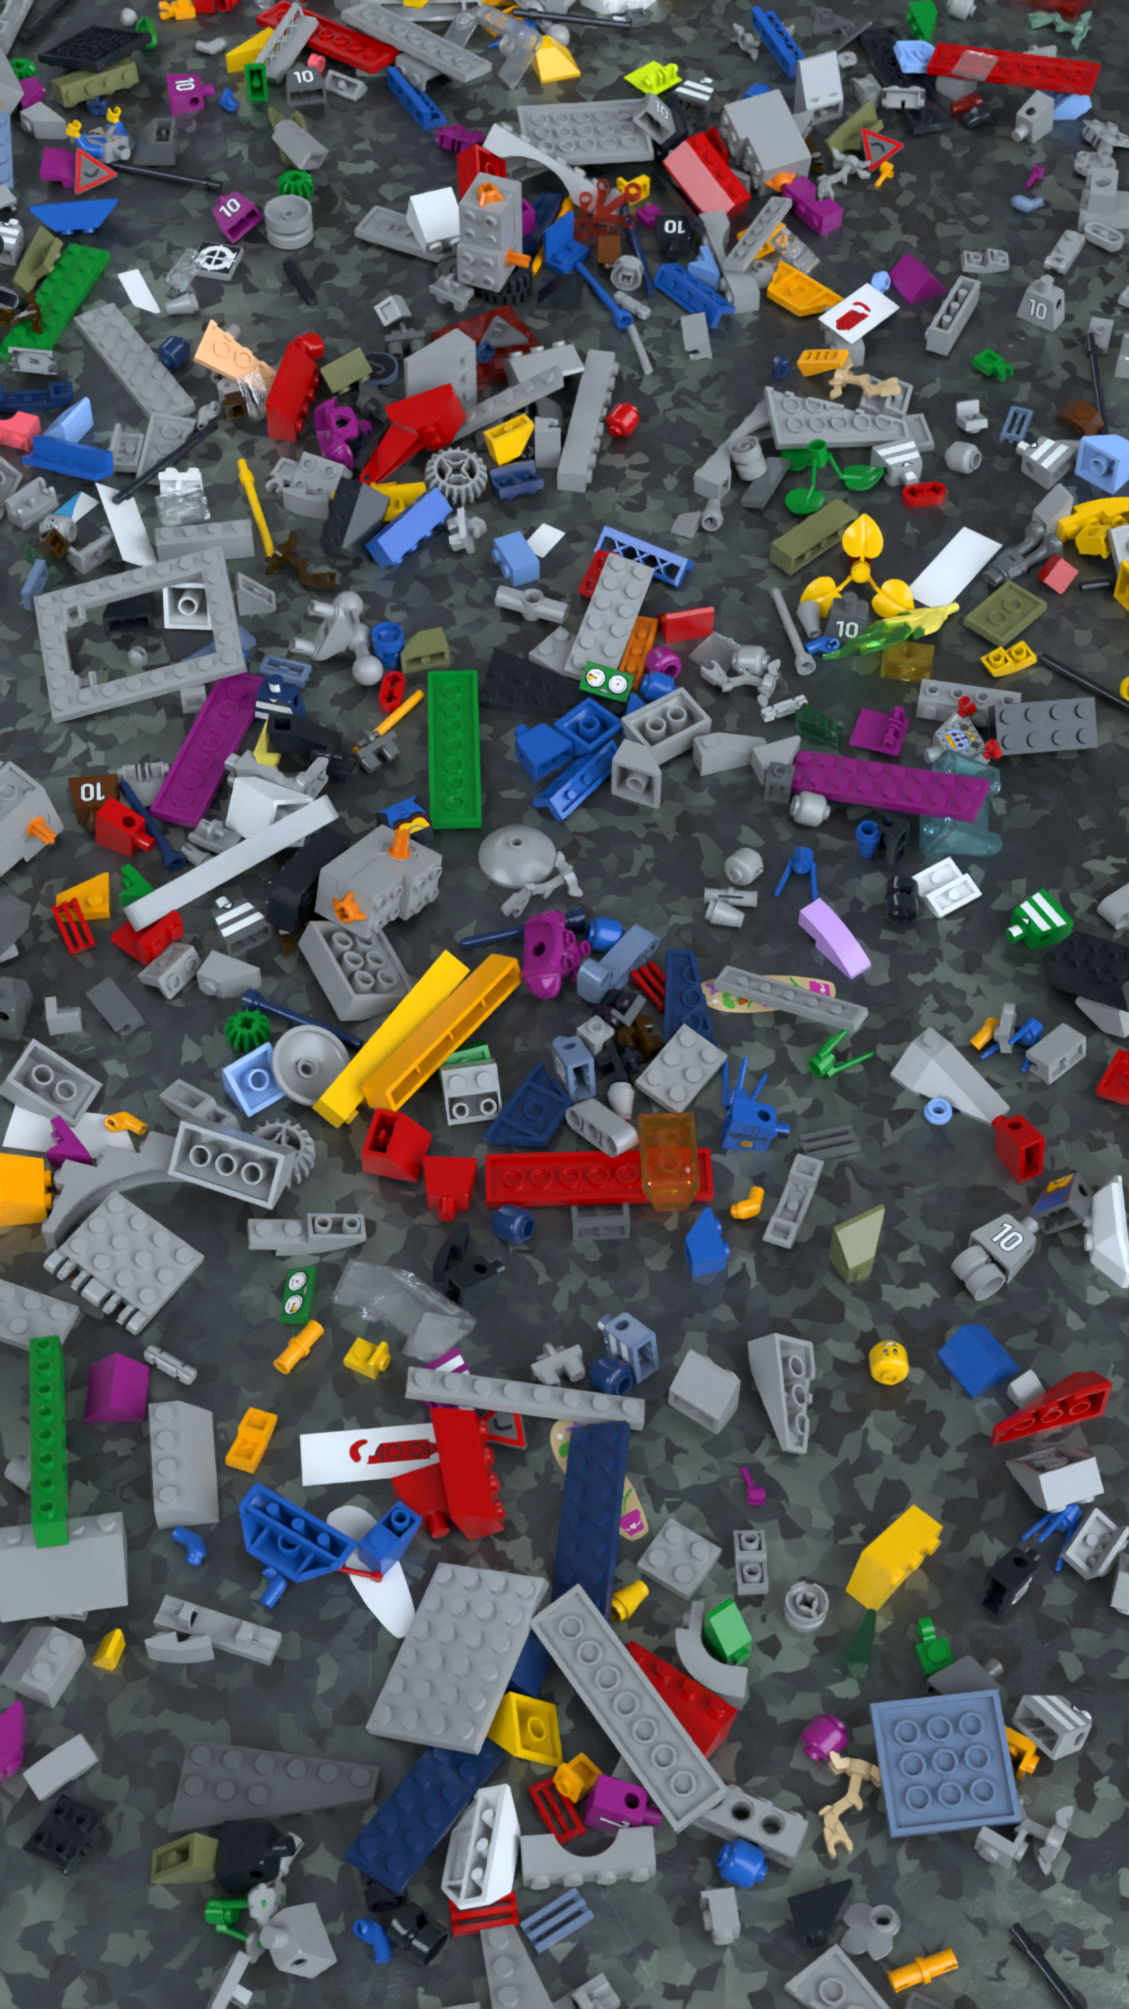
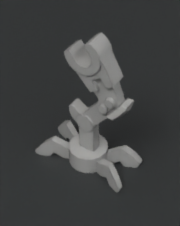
M734 23L733 29L735 32H738V37L731 38V42L739 43L740 48L751 53L752 59L756 61L759 50L754 48V46H759L763 40L759 34L753 36L749 32L744 33V27ZM791 25L789 28L784 27L790 36L794 34V25Z
M833 148V156L836 161L832 162V166L834 169L841 167L842 169L837 174L831 176L824 174L817 178V183L820 184L818 185V201H822L823 198H831L834 201V192L830 184L839 181L846 184L848 174L856 172L861 179L870 178V173L862 169L871 165V161H859L855 156L839 154V150Z
M714 660L711 661L712 670L701 666L700 674L711 684H717L722 687V692H729L733 687L743 684L758 686L757 690L760 695L757 697V701L760 707L764 708L768 706L767 699L772 695L777 679L780 677L776 670L780 668L781 660H774L767 665L768 673L765 674L764 678L751 675L750 672L742 670V675L728 678L723 669Z
M561 851L557 852L553 862L554 866L559 868L558 872L560 875L543 884H534L530 881L523 883L524 887L522 890L514 893L502 905L501 910L506 916L512 913L515 918L519 917L529 902L528 899L531 895L541 894L545 899L551 894L553 889L561 884L568 886L567 892L569 895L576 897L583 895L578 886V880L573 872V867L568 865Z
M1017 1791L1022 1821L1019 1823L1020 1826L1014 1829V1834L1018 1835L1021 1828L1028 1831L1027 1835L1031 1834L1046 1841L1045 1846L1038 1850L1039 1856L1037 1859L1043 1874L1047 1876L1052 1868L1051 1862L1056 1858L1063 1844L1067 1828L1072 1824L1074 1807L1067 1806L1057 1810L1055 1813V1824L1049 1829L1029 1819L1022 1806L1023 1798Z

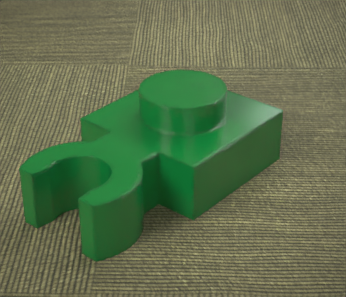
M988 348L972 360L973 367L987 376L995 374L996 378L1001 382L1005 381L1006 374L1013 376L1014 371L1011 365L1004 364V358Z

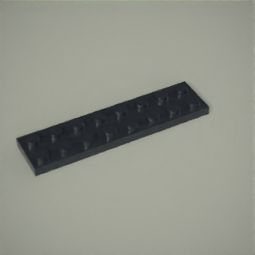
M895 26L863 31L856 36L855 40L885 88L898 86L909 89L911 86H917L925 89L924 107H920V110L905 109V101H901V109H898L913 135H922L924 133L953 128L954 121L925 74L904 73L902 71L893 47L897 41H903Z

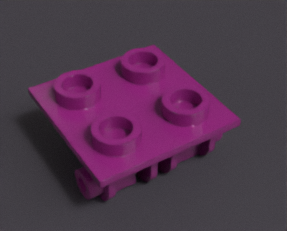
M453 124L450 127L443 126L442 129L434 131V133L440 134L436 137V144L441 148L455 151V153H461L473 144L484 142L487 138L483 136V132L466 130L465 126L460 124Z
M901 706L893 708L890 714L862 708L849 745L899 756L910 719L905 718V712Z

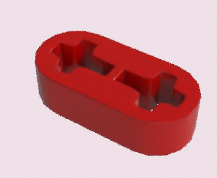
M939 482L910 484L903 488L901 502L910 508L939 505L945 500L946 487Z
M391 671L383 677L379 693V708L384 713L392 714L402 705L406 687L405 676L401 672ZM393 682H396L395 688L391 687ZM390 697H392L394 700H392L391 703H388Z

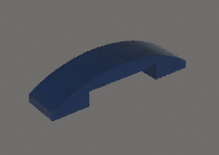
M72 382L49 383V390L4 392L3 385H0V411L42 412L61 407L73 401Z

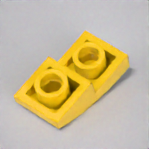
M1024 641L1017 643L1007 650H1004L1001 646L980 658L993 677L1017 672L1037 662L1036 655Z

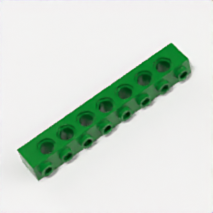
M59 1335L29 1339L32 1529L37 1549L69 1545L65 1369Z

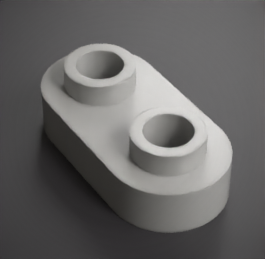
M1091 221L1085 224L1083 235L1087 236L1086 239L1089 242L1109 252H1115L1122 248L1124 242L1122 233L1098 221Z

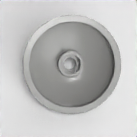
M514 825L500 828L489 834L480 845L478 861L481 871L490 881L503 887L520 889L524 887L523 883L530 881L534 884H539L551 874L555 867L553 862L556 850L550 838L543 832L528 826Z
M302 1025L287 1031L275 1044L271 1056V1069L279 1088L290 1099L307 1106H314L350 1063L348 1052L342 1042L330 1031L313 1025ZM301 1067L306 1068L307 1075L301 1071Z

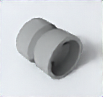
M744 436L736 439L730 445L729 451L740 479L750 481L765 474L767 464L756 437Z
M979 1245L972 1246L963 1251L951 1265L953 1272L960 1280L966 1282L965 1287L977 1301L984 1300L996 1293L1006 1279L999 1268L991 1263V1259Z

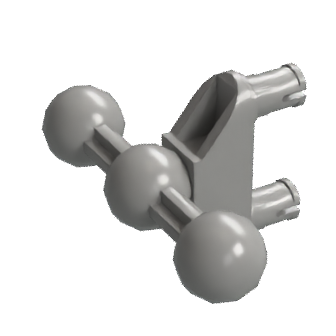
M577 0L505 1H514L521 9L537 8V11L566 14L568 8ZM536 19V21H533L536 26L538 25L544 31L545 36H551L564 47L568 45L570 32L566 26L553 24L548 20Z
M343 591L335 597L332 603L311 600L308 614L325 619L313 640H305L293 636L289 644L290 652L308 655L315 661H323L341 651L344 652L347 648V650L355 653L357 658L353 663L352 674L358 683L364 686L374 685L383 675L382 663L377 657L370 655L369 648L372 645V631L367 625L360 623L359 620L363 610V601L360 596L353 591Z

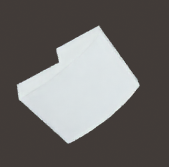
M950 857L911 877L919 885L918 900L939 919L982 895L968 873L962 875Z

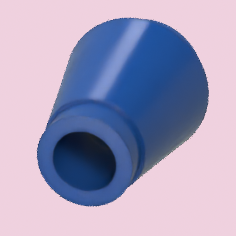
M867 820L860 823L855 831L859 853L863 857L873 856L882 834L878 830L876 822Z

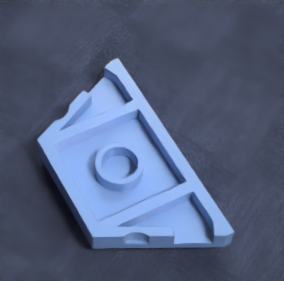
M897 41L893 47L904 73H927V66L935 50L931 44L926 41Z

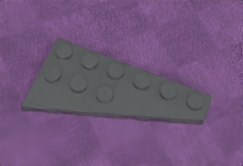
M189 1740L167 1834L170 1838L180 1836V1833L196 1830H198V1833L211 1831V1828L223 1826L224 1821L228 1820L270 1821L281 1819L283 1816L301 1813V1815L313 1813L314 1810L332 1807L340 1809L374 1803L380 1767Z

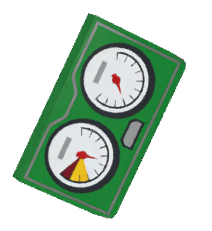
M587 661L579 689L626 703L635 675Z
M305 1266L287 1272L279 1323L308 1324L317 1276L316 1266Z

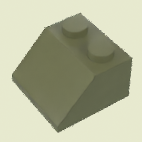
M360 347L318 370L331 393L337 392L339 396L351 389L349 385L355 381L361 384L370 379L369 374L373 372Z

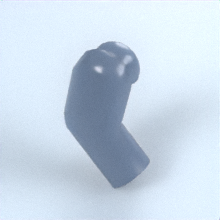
M1017 195L1012 197L1011 206L1023 213H1028L1043 207L1044 201L1040 196L1031 200L1023 195Z

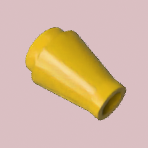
M636 1580L634 1583L613 1593L610 1616L613 1622L627 1621L642 1600L649 1595L647 1586L641 1580Z

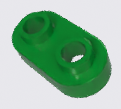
M144 16L137 23L135 31L152 34L153 42L145 45L146 48H144L147 51L155 47L157 34L154 21Z

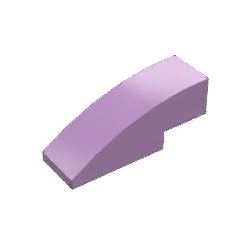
M820 898L800 910L798 924L816 940L815 947L850 980L871 967L869 959L852 933Z

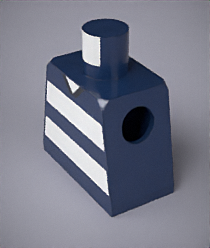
M273 674L269 678L263 679L256 695L254 722L265 724L269 714H292L305 718L306 708L299 687L296 684L284 682L283 677L279 674Z

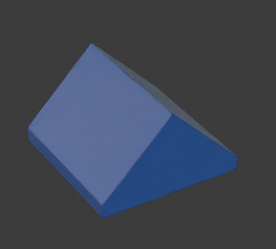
M589 697L554 723V729L573 743V757L591 753L623 727L620 722L621 719Z
M964 1324L937 1353L940 1361L972 1399H975L1020 1371L1019 1366L984 1325Z

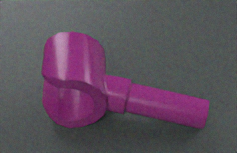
M1038 163L1033 164L1031 177L1025 184V188L1028 189L1036 179L1043 178L1045 166L1038 168Z
M742 1467L740 1471L746 1483L748 1504L765 1505V1487H754V1482L748 1468Z

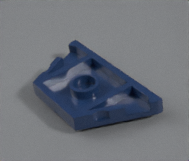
M537 1062L484 1133V1143L544 1148L566 1118L565 1112L567 1108L573 1106V1101L566 1092L561 1090L557 1080L550 1077L545 1070L543 1062Z

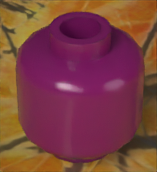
M658 646L648 653L645 659V667L649 673L656 670L671 675L675 679L681 670V661L668 647Z
M830 1713L826 1716L817 1714L800 1735L801 1741L806 1745L802 1751L816 1763L820 1759L825 1762H831L829 1753L831 1751L840 1753L848 1743V1736L845 1734L848 1730L847 1727Z

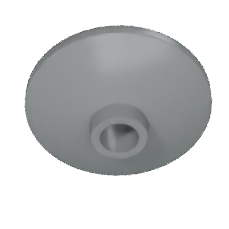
M756 259L752 260L743 273L754 278L759 290L768 289L774 272L777 271L778 267L769 261Z

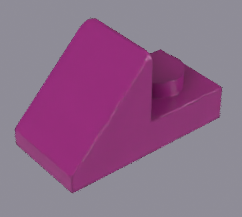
M58 1115L50 1120L53 1129L50 1135L56 1145L46 1152L49 1164L53 1167L62 1168L65 1159L93 1166L90 1153L62 1117Z

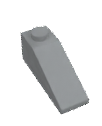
M716 732L694 738L693 760L700 775L704 776L750 765L752 748L763 746L767 743L762 737Z

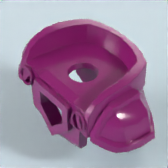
M334 396L332 399L325 400L314 411V423L323 458L343 464L350 470H353V454L349 448V439L358 437V424L360 429L369 437L371 434V423L367 420H360L358 422L351 407H338L337 396ZM342 418L349 422L347 425L337 428V419Z
M560 910L542 911L528 918L525 922L524 934L526 941H524L521 980L525 982L532 994L540 999L555 997L560 991L561 977L567 976L568 972L573 983H577L578 971L582 966L581 958L589 956L591 952L590 945L586 940L575 941L573 932L564 928L565 916Z

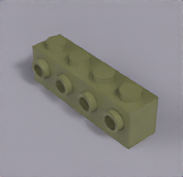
M126 57L118 60V63L105 67V70L100 73L84 70L50 80L55 101L64 107L71 108L75 107L79 102L95 100L94 96L110 95L115 90L131 88L133 84L139 83L135 62Z
M839 498L824 505L821 510L808 516L806 520L792 527L787 533L776 538L771 543L770 561L789 575H792L841 541L846 529L858 519V512Z

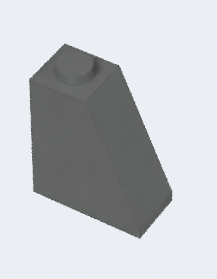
M12 895L0 900V956L29 926L31 905Z

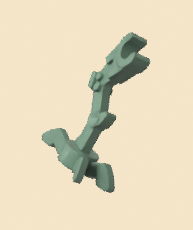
M1092 11L1082 14L1081 21H1078L1077 25L1064 22L1057 12L1052 14H1046V12L1028 14V23H1031L1030 27L1032 29L1048 25V23H1054L1056 25V32L1071 31V33L1075 34L1071 39V44L1077 50L1080 41L1085 38L1088 29H1091V26L1088 25V20L1091 19Z

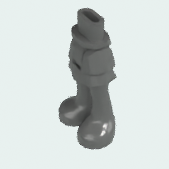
M1037 521L1030 522L1024 530L1025 540L1011 549H1006L988 566V570L982 574L984 580L992 586H997L999 583L1005 584L1008 580L1024 575L1030 566L1050 558L1053 554L1058 555L1062 552L1063 545L1060 538L1053 533L1045 537L1042 525ZM1036 549L1034 552H1032L1031 554L1027 555L1026 557H1024V558L1022 557V556L1025 555L1026 553H1028V552H1030V551Z

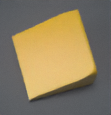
M115 1629L103 1637L92 1661L93 1665L110 1671L115 1669L126 1645L120 1629Z

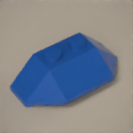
M114 197L31 205L30 212L55 232L60 231V235L74 234L73 230L82 229V233L95 232V228L102 224L118 203V199Z
M258 1482L254 1484L238 1505L247 1553L296 1583L341 1569L358 1546V1542Z

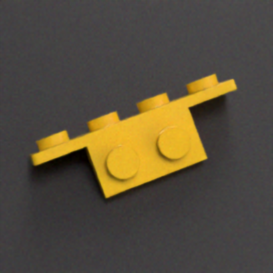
M424 482L372 487L391 499L384 521L389 522L395 519L405 510V507H408L426 491ZM336 491L331 493L332 502Z

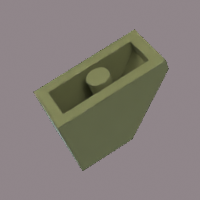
M442 627L418 631L400 653L402 674L450 664L449 645Z
M194 1832L154 1849L152 1853L150 1883H204L214 1879L221 1840Z

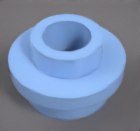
M885 271L876 272L871 282V286L882 294L890 286V277H888V273Z
M934 1098L926 1104L924 1116L930 1123L942 1125L951 1119L952 1108L946 1100Z

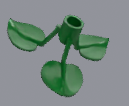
M821 439L809 442L808 448L781 450V458L790 459L791 465L789 470L798 471L805 468L806 465H812L810 489H794L785 498L786 507L795 514H811L818 511L824 505V493L814 491L816 468L824 467L828 460L841 480H845V486L851 490L863 491L870 489L884 474V468L866 465L849 466L843 470L842 474L832 457V453H827V443Z

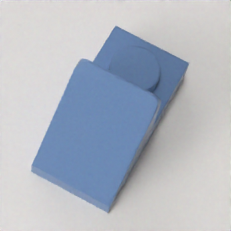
M700 246L699 256H696V262L688 264V271L712 290L717 291L719 290V270L709 246Z

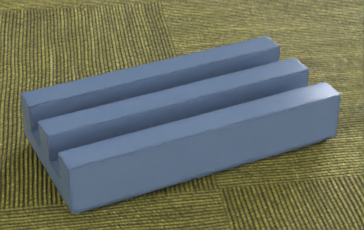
M1011 406L999 441L1004 442L1005 439H1009L1008 443L1013 444L1014 441H1017V445L1024 441L1034 411ZM1015 412L1019 413L1012 432L1008 433ZM1025 414L1027 415V417L1023 424L1020 435H1016L1022 418Z
M36 559L21 591V596H24L22 599L23 603H25L24 610L33 611L35 608L33 597L41 595L49 578L45 560Z
M266 654L257 670V676L269 678L273 674H279L283 677L284 682L293 683L300 688H304L305 681L309 679L308 674L311 675L312 665Z
M574 1887L519 1923V1927L537 1955H539L594 1919V1914L587 1908L586 1902L583 1898L581 1899L578 1890ZM572 1901L575 1902L573 1905L563 1910L562 1912H560L559 1914H557L541 1926L537 1927L533 1931L530 1930L532 1927H534L541 1921L545 1920L546 1918H548L549 1916H551L567 1904L571 1903ZM579 1910L581 1911L582 1915L538 1943L536 1938L554 1928Z

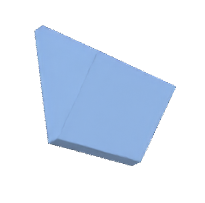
M85 397L63 411L42 435L78 443L94 425L90 400Z
M269 1042L264 1043L221 1069L225 1093L247 1118L286 1095L277 1085L272 1073L271 1056L273 1048Z

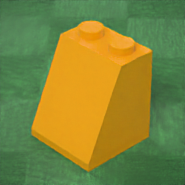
M0 1153V1227L41 1223L46 1217L49 1218L48 1210H53L52 1193H48V1187L53 1186L51 1169L46 1170L44 1159Z

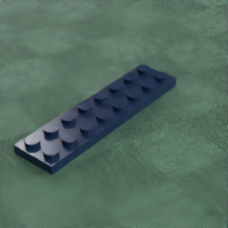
M626 1420L571 1428L550 1602L552 1604L579 1583L609 1626L630 1425Z

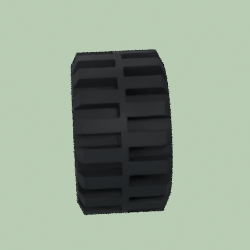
M529 262L528 268L515 266L499 293L478 287L479 295L482 296L484 301H489L492 305L497 304V306L507 305L508 307L513 304L518 305L521 301H526L533 290L532 263Z

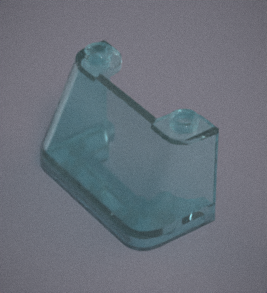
M947 748L927 770L989 779L990 789L974 823L957 821L950 817L944 819L920 815V849L930 854L992 857L1002 847L1000 834L995 831L989 833V799L1000 791V770Z

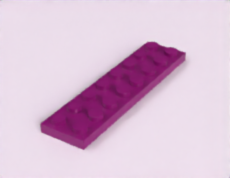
M241 673L216 680L149 809L151 817L194 829L197 828L201 819H204L228 771L225 769V761L232 753H237L254 719L256 695L263 679L266 678Z
M802 750L798 751L791 764L795 766L791 794L799 795L802 791L822 794L827 800L974 823L990 789L989 779Z

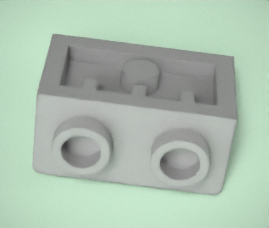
M172 941L138 977L142 984L159 987L166 999H172L197 974L203 962L192 945Z

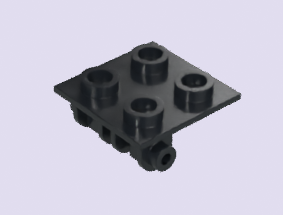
M62 1794L22 1849L58 1866L57 1870L62 1875L68 1877L70 1872L75 1873L76 1868L83 1860L80 1855L85 1857L88 1855V1851L84 1846L93 1848L102 1832H105V1825L108 1822L106 1819L107 1814Z

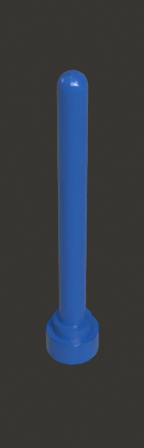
M577 262L575 269L580 275H583V279L612 312L614 323L619 329H626L633 322L632 315L626 309H620L581 262Z

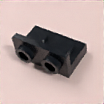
M614 989L605 997L604 1005L589 1002L586 1007L593 1012L592 1017L598 1015L614 1027H618V1025L630 1027L646 999L638 993Z

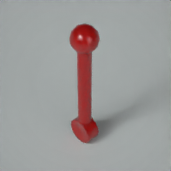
M345 1566L336 1570L369 1578L376 1583H381L384 1576L377 1571L371 1573Z

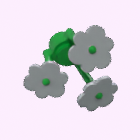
M278 1879L272 1889L267 1888L264 1883H260L256 1889L250 1891L246 1898L213 1896L206 1905V1921L209 1924L216 1925L217 1933L228 1934L246 1942L245 1954L251 1957L250 1963H255L259 1955H262L266 1949L260 1943L262 1925L267 1924L269 1916H273L274 1913L276 1914L286 1908L285 1884H282V1880ZM240 1908H250V1916L256 1918L257 1923L260 1925L258 1930H253L249 1935L230 1927L232 1923L238 1921Z

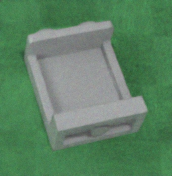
M406 52L396 56V69L411 86L420 92L426 90L427 80L444 74L441 70L428 66L425 62L411 57ZM444 74L445 76H447V77L450 78L451 80H455V79H456V78H454L453 76H451V75H449V74Z

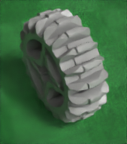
M449 446L446 452L440 449L438 454L433 453L431 460H428L424 472L426 487H429L428 490L437 487L446 501H451L453 506L456 502H460L463 506L466 500L472 503L474 497L479 498L481 492H484L488 479L486 465H483L482 458H477L476 452L470 454L468 448L462 451L459 446L456 450H452ZM468 471L472 473L473 479L469 477ZM439 472H440V473L443 475V477L445 478L444 480H442V479L439 477V475H438Z
M277 1118L274 1124H270L266 1120L264 1127L255 1125V1132L247 1131L248 1134L294 1149L292 1146L287 1145L291 1144L298 1149L291 1176L286 1184L288 1189L291 1186V1182L300 1185L301 1177L308 1178L309 1169H313L316 1151L314 1149V1141L309 1136L307 1129L302 1130L299 1123L292 1126L289 1119L282 1124Z

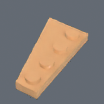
M211 319L193 361L268 397L277 372L264 361L260 362L252 355L253 352L239 345L233 340L234 337L228 332H223L217 327L218 324Z

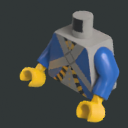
M115 106L114 113L108 108L106 119L114 123V125L107 124L80 134L81 124L79 121L74 120L72 124L68 123L66 127L67 135L75 137V142L79 148L100 162L108 164L119 159L127 160L130 157V139L123 123L119 121L121 113L119 107Z

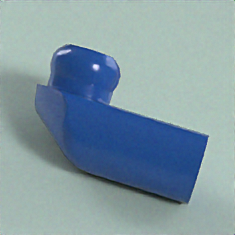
M820 636L803 645L805 652L810 655L816 652L832 654L836 653L840 648V641L837 638Z

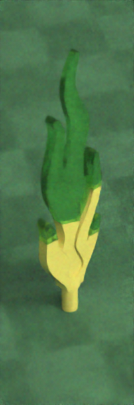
M954 602L944 607L935 606L900 612L898 617L883 619L866 627L865 635L850 639L840 650L824 654L823 659L842 658L860 648L859 656L862 657L870 652L894 647L905 641L911 633H913V640L937 631L948 615L959 611V605Z

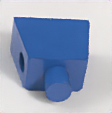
M541 723L532 729H529L525 724H520L515 729L514 735L517 737L515 739L516 757L534 782L573 760V743L545 723Z

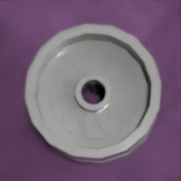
M282 195L273 198L266 204L264 214L266 234L270 244L277 248L288 250L301 248L310 243L314 236L312 208L308 200L296 195Z

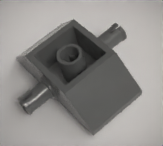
M544 396L474 431L477 450H488L483 432L524 413L534 423V426L535 417L557 419L558 425H549L548 427L561 428V441L566 440L567 429L560 405ZM535 428L520 454L523 458H526L525 451H527L528 458L533 456L535 452L532 446L535 444Z

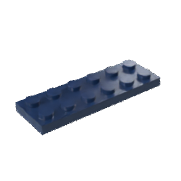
M487 1735L479 1755L429 1746L346 1850L344 1860L400 1895L473 1800L478 1789L483 1787L506 1757L507 1751L487 1737Z

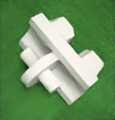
M166 468L164 472H159L158 478L161 495H176L177 501H183L184 495H203L202 475L199 473L198 468H189L187 472H178L175 468Z

